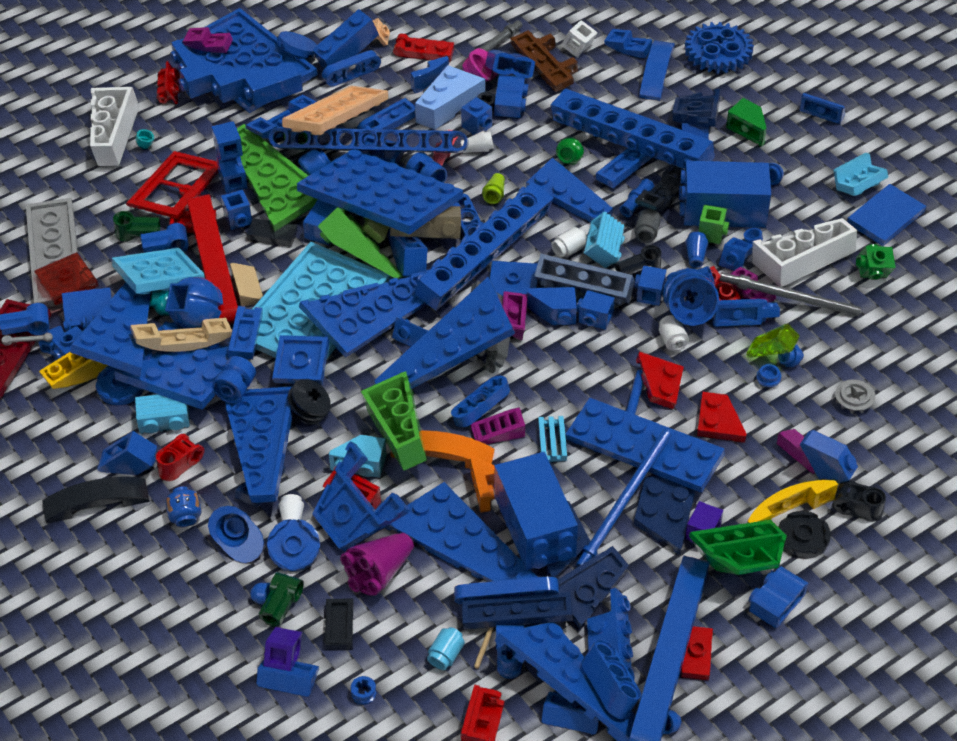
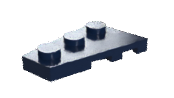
M613 546L558 579L559 593L571 592L573 622L580 630L587 623V619L594 614L610 594V589H613L628 571L629 564Z

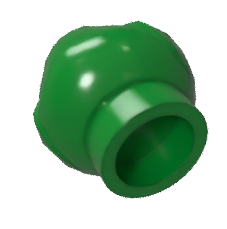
M566 138L558 143L556 155L563 163L573 165L582 159L584 148L579 140Z

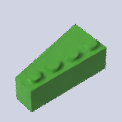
M402 372L362 390L361 394L368 414L382 437L386 438L387 445L403 471L427 461L414 395L407 372Z

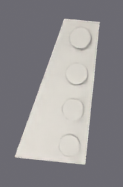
M133 87L91 88L92 127L90 147L98 166H119L139 109Z

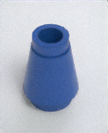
M692 232L685 240L689 265L693 268H699L703 266L708 239L704 233Z

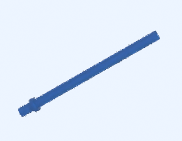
M662 430L590 543L583 547V553L576 563L577 567L598 555V548L672 436L669 430Z

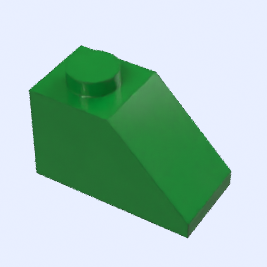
M742 98L728 111L726 128L762 147L765 143L767 130L762 108Z

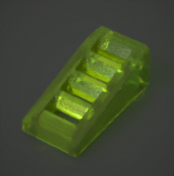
M788 323L755 337L746 355L751 358L791 352L799 339V334Z

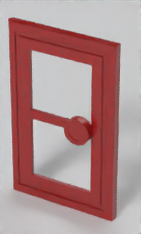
M173 151L128 200L126 205L179 219L188 208L187 198L199 196L219 173L217 161ZM177 164L205 170L192 186L163 180ZM159 184L179 188V194L183 196L174 207L146 201L145 199Z

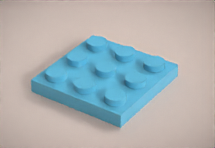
M180 248L112 258L113 268L138 294H149L155 290L169 291L171 283H177L187 277L205 278V274Z

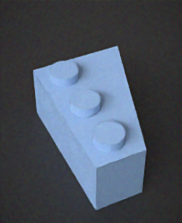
M447 65L416 101V123L435 130L450 121L457 112L461 111L462 106L480 93L485 92V79Z

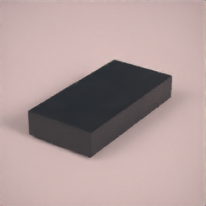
M253 218L246 235L247 240L292 247L298 229L297 225L286 224L277 231H274L270 221Z
M353 598L326 599L325 650H353Z

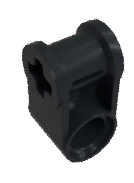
M851 480L839 484L838 497L834 499L832 504L838 513L872 522L882 518L886 495L881 489L858 484Z

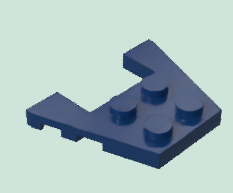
M351 441L345 448L347 453L343 461H339L335 468L337 473L331 485H326L312 513L337 547L344 551L410 512V509L402 499L393 492L376 510L351 480V477L368 460L357 444Z

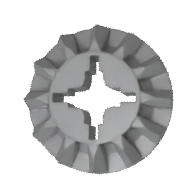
M860 380L843 381L837 386L835 391L836 403H840L842 409H850L851 414L855 410L863 413L865 409L870 410L875 402V392L872 387ZM851 392L855 397H859V401L850 398Z

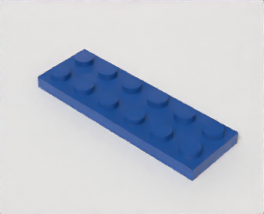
M592 398L588 399L565 434L568 441L638 468L662 430L667 429L672 433V436L648 472L701 493L725 456V449Z

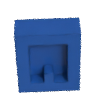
M733 237L724 244L719 265L732 271L739 267L743 268L745 259L752 254L753 244Z

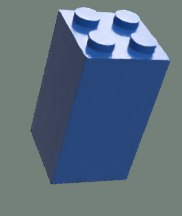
M686 161L685 170H681L680 183L684 185L679 186V200H683L679 205V216H683L684 225L699 226L703 207L708 205L727 209L725 222H729V227L766 228L771 200L769 163Z
M545 452L494 465V497L525 569H539L547 564L567 561L575 557L577 552L578 524Z

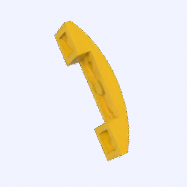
M816 480L782 489L763 501L751 514L747 523L772 520V518L806 502L812 509L818 508L835 499L838 483L835 480Z

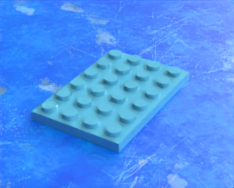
M310 242L252 308H263V317L255 349L276 358L280 335L326 337L299 308L300 301L309 300L310 302L320 299V296L342 294L344 290L378 283V285L389 282L390 275ZM330 340L327 358L336 348Z

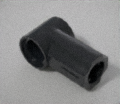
M647 245L642 248L640 254L615 263V269L617 272L633 275V278H636L637 274L641 275L643 266L661 269L662 251L658 246Z

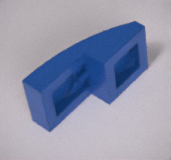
M612 29L604 43L623 54L646 58L652 46V39L632 37L631 30Z
M447 56L427 61L428 68L411 72V89L414 94L422 92L430 86L449 65V58Z

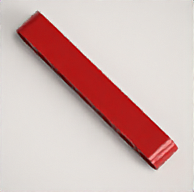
M210 194L187 198L205 279L211 281L221 291L223 305L218 306V309L221 311L219 318H226L229 325H232L235 321L238 306Z

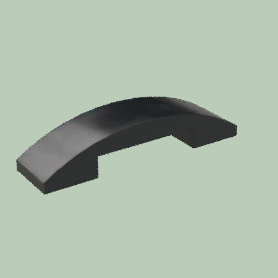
M671 164L663 172L661 181L650 192L644 190L635 199V203L657 212L668 208L679 196V186L684 185L680 183L681 170L685 169Z
M109 477L90 480L64 488L42 500L46 524L71 519V512L101 505L123 501L124 507L150 502L145 478Z

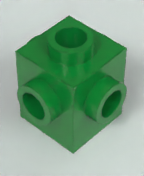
M877 244L865 246L856 257V267L859 269L860 278H869L871 280L887 278L896 268L893 248L882 247Z

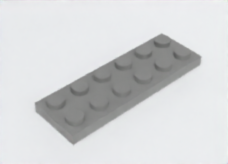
M72 198L26 204L34 303H42L47 308L63 305L62 293L82 291Z

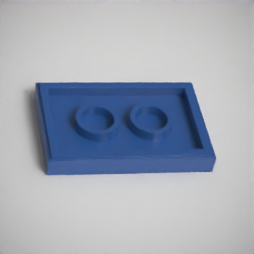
M888 184L847 218V222L856 230L884 246L925 212L926 205L895 186Z

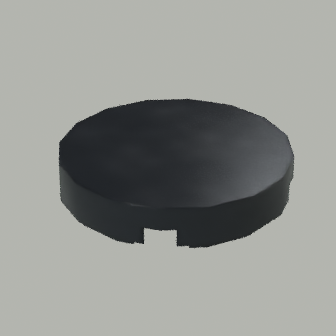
M791 512L779 523V528L787 535L784 550L794 557L803 559L815 558L824 553L829 546L830 528L824 519L822 521L813 512Z

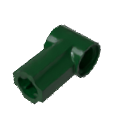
M120 211L113 217L115 237L123 242L130 241L135 236L141 237V234L160 231V218L134 217L128 211Z
M276 572L270 583L269 595L259 612V619L272 627L281 626L291 604L299 600L303 591L304 581Z

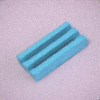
M548 416V420H544V417H538L541 452H545L549 462L567 461L564 416H558V419ZM554 426H559L561 455H557ZM544 427H549L551 455H547Z

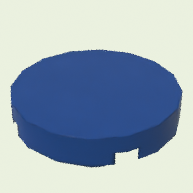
M280 32L277 43L280 47L284 45L286 52L302 58H308L309 55L312 58L315 57L312 49L317 44L314 41L298 33Z
M107 366L97 376L96 391L101 400L116 406L126 405L135 401V397H140L143 394L144 389L115 380L117 368Z
M283 520L275 525L269 533L267 542L269 557L282 570L290 572L302 571L311 566L318 557L320 550L319 535L315 528L305 520Z

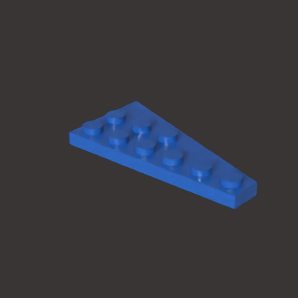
M292 387L247 389L238 403L225 402L251 503L277 502L293 415L287 399L288 392Z

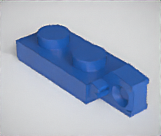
M765 299L719 300L718 309L712 317L713 326L761 325L762 322L766 321V318L780 317V307L778 303L767 302Z

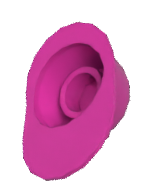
M481 48L472 51L462 64L463 71L484 78L485 82L491 81L498 75V73L485 67L488 52Z

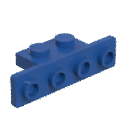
M617 588L610 589L611 611L587 619L588 651L598 639L609 642L614 646L632 678L635 680L634 672L631 668L633 650L630 645L632 628L628 617L630 602L627 596L623 595Z

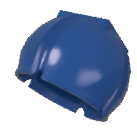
M187 277L177 283L170 284L165 312H168L173 322L182 329L201 328L203 320L219 318L221 311L218 309V306L223 305V296L219 288L211 281L202 277Z

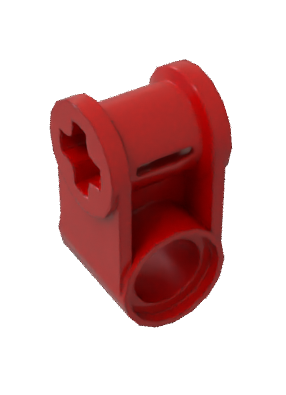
M184 433L178 435L156 454L159 477L165 481L176 480L181 474L202 459L204 447L194 444L189 440V436Z

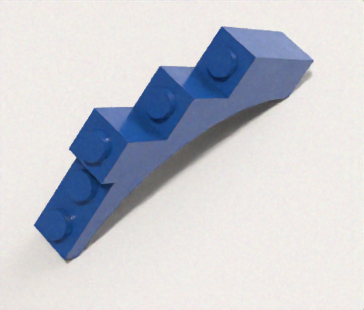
M180 40L171 42L172 51L170 56L173 63L178 64L181 79L178 80L179 86L183 92L186 91L190 99L212 91L215 96H219L223 103L245 95L247 100H251L253 105L258 107L303 91L301 73L293 62L266 68L242 69L226 67L198 57L188 50Z

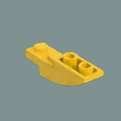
M69 352L39 372L52 389L94 379L108 365Z

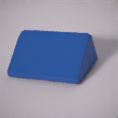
M806 93L802 94L799 111L841 124L846 113L843 105Z
M263 660L257 670L256 684L258 687L308 697L312 692L319 666L296 662L291 671L266 667Z
M548 692L543 707L542 723L596 734L600 722L596 718L591 720L584 714L586 709L577 701L571 704L559 693Z

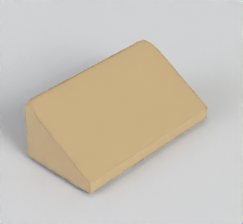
M230 263L232 277L241 306L257 304L263 297L255 268Z

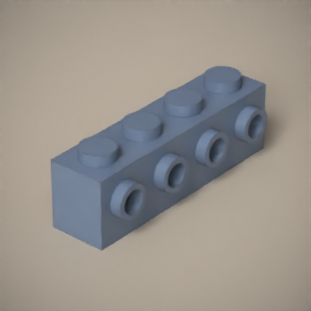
M540 254L535 272V278L542 287H575V294L577 291L586 293L589 290L615 297L614 304L622 305L623 302L629 304L635 283L633 275L545 254Z

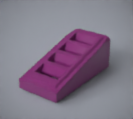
M520 407L504 411L470 425L474 440L484 444L525 437V422ZM494 427H495V430H496V431H495V432H492V431H491V428H494ZM485 429L486 435L482 436L481 430Z

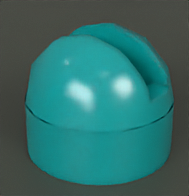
M146 129L139 130L135 138L137 146L142 149L149 148L153 144V133Z

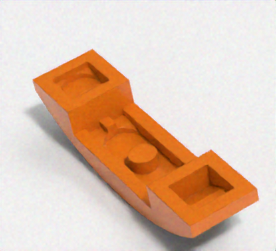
M421 431L426 456L465 462V468L470 469L471 456H476L490 464L493 462L495 449L480 441L453 433Z

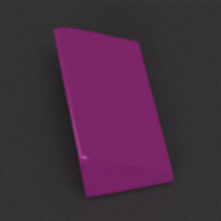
M504 291L502 305L515 331V334L512 336L518 340H523L527 294Z
M796 429L780 432L777 445L808 471L815 474L799 445L804 436Z

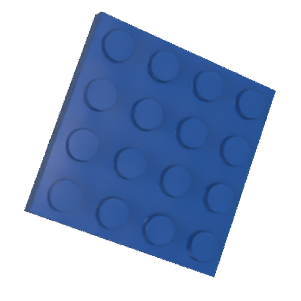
M165 321L158 328V331L182 328L175 323ZM223 340L205 348L181 352L158 351L144 347L141 376L117 369L115 371V380L203 410L216 395L215 389L212 388V383L229 359L228 349L230 342Z

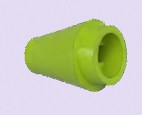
M500 173L493 174L482 189L483 198L487 203L496 204L504 198L505 178Z

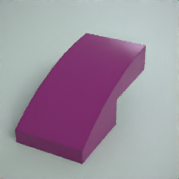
M209 27L189 28L183 43L188 47L201 51L227 53L233 39L230 33L211 34Z

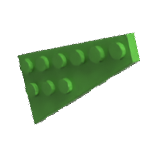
M243 124L237 128L243 156H240L246 177L274 231H277L311 209L318 199L297 191V183L308 175L259 135L245 129L246 125Z

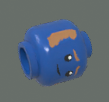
M182 486L173 489V493L166 497L165 504L168 519L176 524V526H192L200 518L202 510L197 492Z

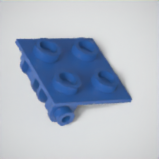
M102 288L62 293L65 318L63 322L64 330L67 332L77 326L83 332L111 300V289Z

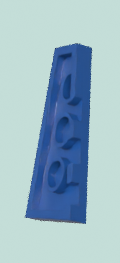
M554 158L550 159L526 182V187L534 182L554 197L552 203L590 223L603 212H607L610 215L613 213V208Z

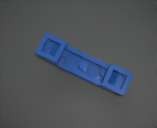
M653 41L645 66L639 98L661 100L669 62L672 59L675 43Z
M302 94L289 101L288 110L269 120L259 117L246 124L245 129L269 139V134L274 128L283 127L282 118L316 101ZM283 132L277 134L276 138L282 137Z

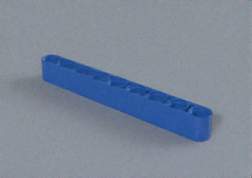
M278 127L274 128L269 134V141L273 146L279 149L350 151L356 149L360 151L462 153L466 151L469 145L468 138L460 131L334 128L324 132V134L327 133L330 136V141L326 145H321V135H312L310 131L293 132L291 128ZM283 132L286 139L284 143L277 144L276 136ZM301 133H306L308 140L305 144L300 145L298 143V136ZM345 134H351V144L343 145L342 137ZM373 135L375 138L374 143L371 146H365V136ZM389 135H395L397 143L391 147L387 146L386 138ZM413 135L419 137V144L416 147L408 145V139ZM440 136L442 139L441 145L436 148L430 145L431 138ZM457 136L464 138V144L460 148H455L452 145L453 139Z
M683 555L629 741H661L706 582L709 569L708 561Z

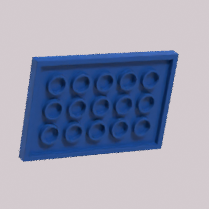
M241 8L205 26L209 27L211 34H231L233 40L227 53L206 52L184 45L198 57L226 67L242 69L266 68L293 62L301 73L302 83L317 76V68L304 58L286 52L284 45L281 47L278 45L277 37ZM245 95L233 99L248 113L264 106L255 107L251 100L246 99Z
M356 149L348 151L297 183V191L409 235L463 198V190L454 187L452 184L443 183L435 180L433 177L421 175L414 170L402 168L395 163L383 161L376 156L364 154Z

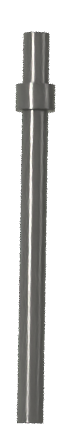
M721 272L719 281L737 285L739 289L747 290L748 288L859 316L861 307L752 280L750 276L742 274L736 276Z

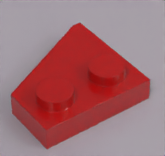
M639 351L636 362L641 365L643 371L641 377L647 387L646 392L649 401L673 409L677 402L684 366Z
M703 392L697 436L745 442L747 433L728 395Z

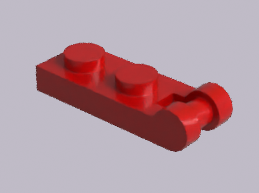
M401 33L397 36L393 53L399 57L435 60L447 56L449 62H451L454 42L411 38Z

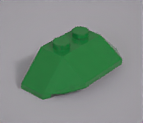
M764 520L690 532L689 537L700 554L716 571L740 575L778 568L787 535L772 520Z

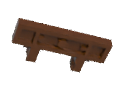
M527 30L511 38V45L521 55L535 61L534 70L555 92L574 84L572 74L578 71V61L574 57L563 62H558L549 52L556 46L555 37L551 33L544 37L536 38Z

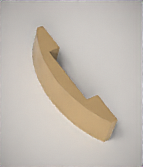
M226 318L203 320L201 328L158 331L155 323L130 326L137 344L149 349L167 352L191 351L217 344L232 335V329Z

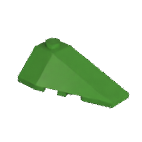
M337 207L318 225V228L322 231L320 236L328 244L332 242L393 278H398V280L404 278L390 259L378 252L380 247L368 236L365 237L367 233L347 210Z

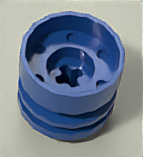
M685 268L670 275L665 282L663 289L664 303L676 320L685 325L696 326L704 324L716 313L719 305L718 291L704 273L697 269ZM691 290L692 297L688 299L686 291Z

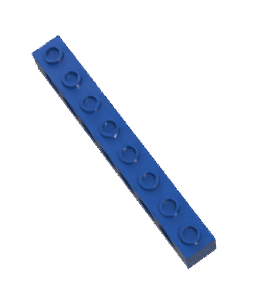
M566 88L550 104L554 121L608 140L614 144L627 147L630 150L646 154L649 157L665 161L668 164L685 169L686 161H712L715 158L713 141Z
M534 182L526 188L523 186L517 192L516 197L513 199L509 198L502 206V209L499 211L495 210L490 215L488 221L485 223L481 222L471 235L467 234L461 240L459 246L456 248L453 246L447 252L445 258L435 261L431 270L427 273H421L416 280L417 287L414 294L437 311L549 212L554 197Z

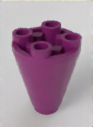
M397 533L352 546L340 556V561L349 578L348 585L354 592L361 591L369 596L379 594L410 556L414 548L412 539L405 533Z

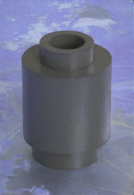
M645 209L639 213L635 227V235L638 241L651 243L657 237L661 222V216L658 212L652 209Z

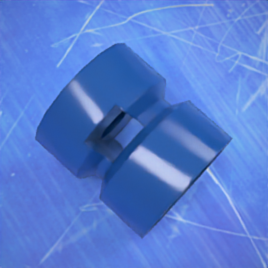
M424 152L414 154L405 169L414 170L416 173L433 177L435 180L443 183L447 179V170Z
M238 356L230 357L212 383L216 396L227 403H238L256 376L255 367L245 358Z

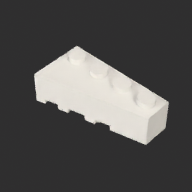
M841 218L814 225L812 230H795L793 235L782 237L781 234L771 236L770 241L762 242L761 239L753 241L752 263L779 287H783L856 252L857 230Z

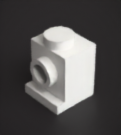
M581 20L569 30L561 46L578 58L592 44L598 32Z

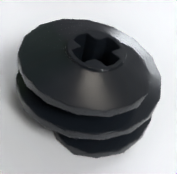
M300 379L295 382L288 392V404L304 424H319L331 408V400L327 391L316 381Z

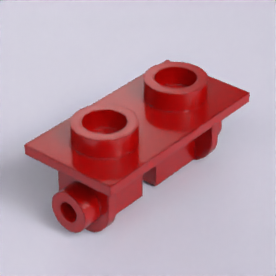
M166 61V68L161 69L157 75V85L159 87L157 88V100L160 103L173 100L175 104H178V94L180 93L178 80L180 75L178 70Z

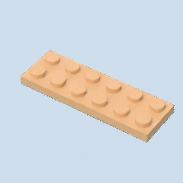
M351 85L282 118V126L291 128L293 132L310 131L312 135H322L325 131L334 129L341 123H346L348 119L358 117L360 113L367 112L374 106H379L380 103L388 100V91Z

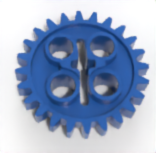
M710 22V26L703 23L702 28L696 26L695 31L690 30V34L686 36L685 56H688V61H693L694 66L700 64V70L708 68L709 73L713 69L716 70L717 74H719L720 70L727 74L728 69L736 72V67L742 69L743 64L748 65L749 60L752 59L753 40L749 39V34H744V29L737 30V25L731 28L730 23H727L725 26L721 22L718 25Z

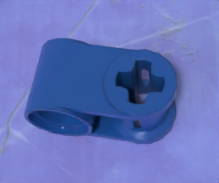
M496 625V637L501 632L521 629L524 626ZM496 643L497 671L499 675L506 679H513L519 676L522 670V663L514 657L516 652L506 644L501 647Z

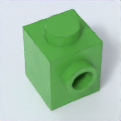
M704 205L699 223V232L706 235L708 242L721 244L722 235L727 236L729 222H725L727 209Z

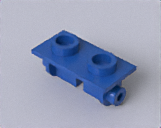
M397 316L392 338L411 347L428 330L411 323L408 319L405 320Z

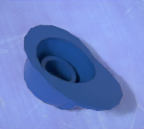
M222 506L213 511L209 517L208 529L212 538L222 549L238 562L247 563L257 559L263 551L264 539L263 534L248 514L233 506Z

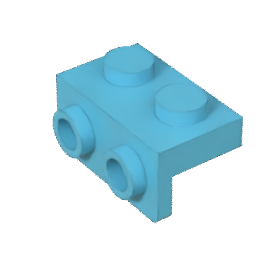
M864 153L833 170L836 189L851 196L860 195L864 190L877 186L881 181L888 178L887 169L872 165L869 153Z

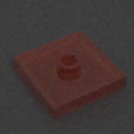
M78 252L34 271L36 278L55 306L63 302L62 293L92 290L99 287L97 279Z

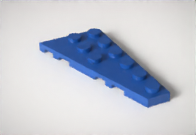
M429 270L411 274V277L399 280L398 278L389 279V282L379 285L378 283L344 290L342 294L329 296V294L320 296V299L310 302L309 300L300 301L299 308L346 358L394 327L397 316L406 319L427 305L414 293L417 287V278L421 273H427Z
M489 277L481 282L374 380L375 384L406 371L411 388L413 389L514 335L515 331Z
M125 282L72 343L70 353L141 376L144 347L136 343L130 326L147 324L151 293H135Z
M445 482L408 504L407 507L410 509L408 514L384 527L389 531L394 530L398 533L407 534L414 542L424 546L425 550L457 568L463 567L479 580L483 578L492 582L537 578L531 570L525 569L519 557Z
M555 622L498 634L494 640L501 647L506 644L516 652L514 657L521 663L526 661L535 667L539 678L571 704L577 701L586 709L584 714L591 720L596 718L607 726L608 734L617 741H629L636 716L631 711L625 719H618L607 711L581 665L584 656L580 649L563 633L560 626Z

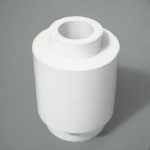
M573 227L555 237V241L551 244L552 249L559 258H567L585 248L587 236L582 229Z
M673 315L666 316L660 320L659 332L667 349L671 351L682 350L689 342V337L683 324L676 320Z

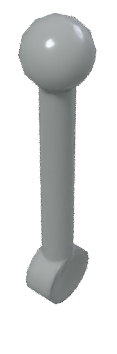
M51 333L14 338L6 335L3 336L2 342L5 346L12 344V342L39 340L50 342L53 336Z

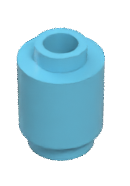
M452 627L448 629L442 628L428 650L427 660L429 663L440 670H446L448 666H451L465 644L462 633Z

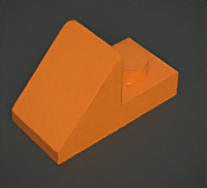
M471 456L470 473L480 513L491 511V500H495L493 490L494 465L476 456Z

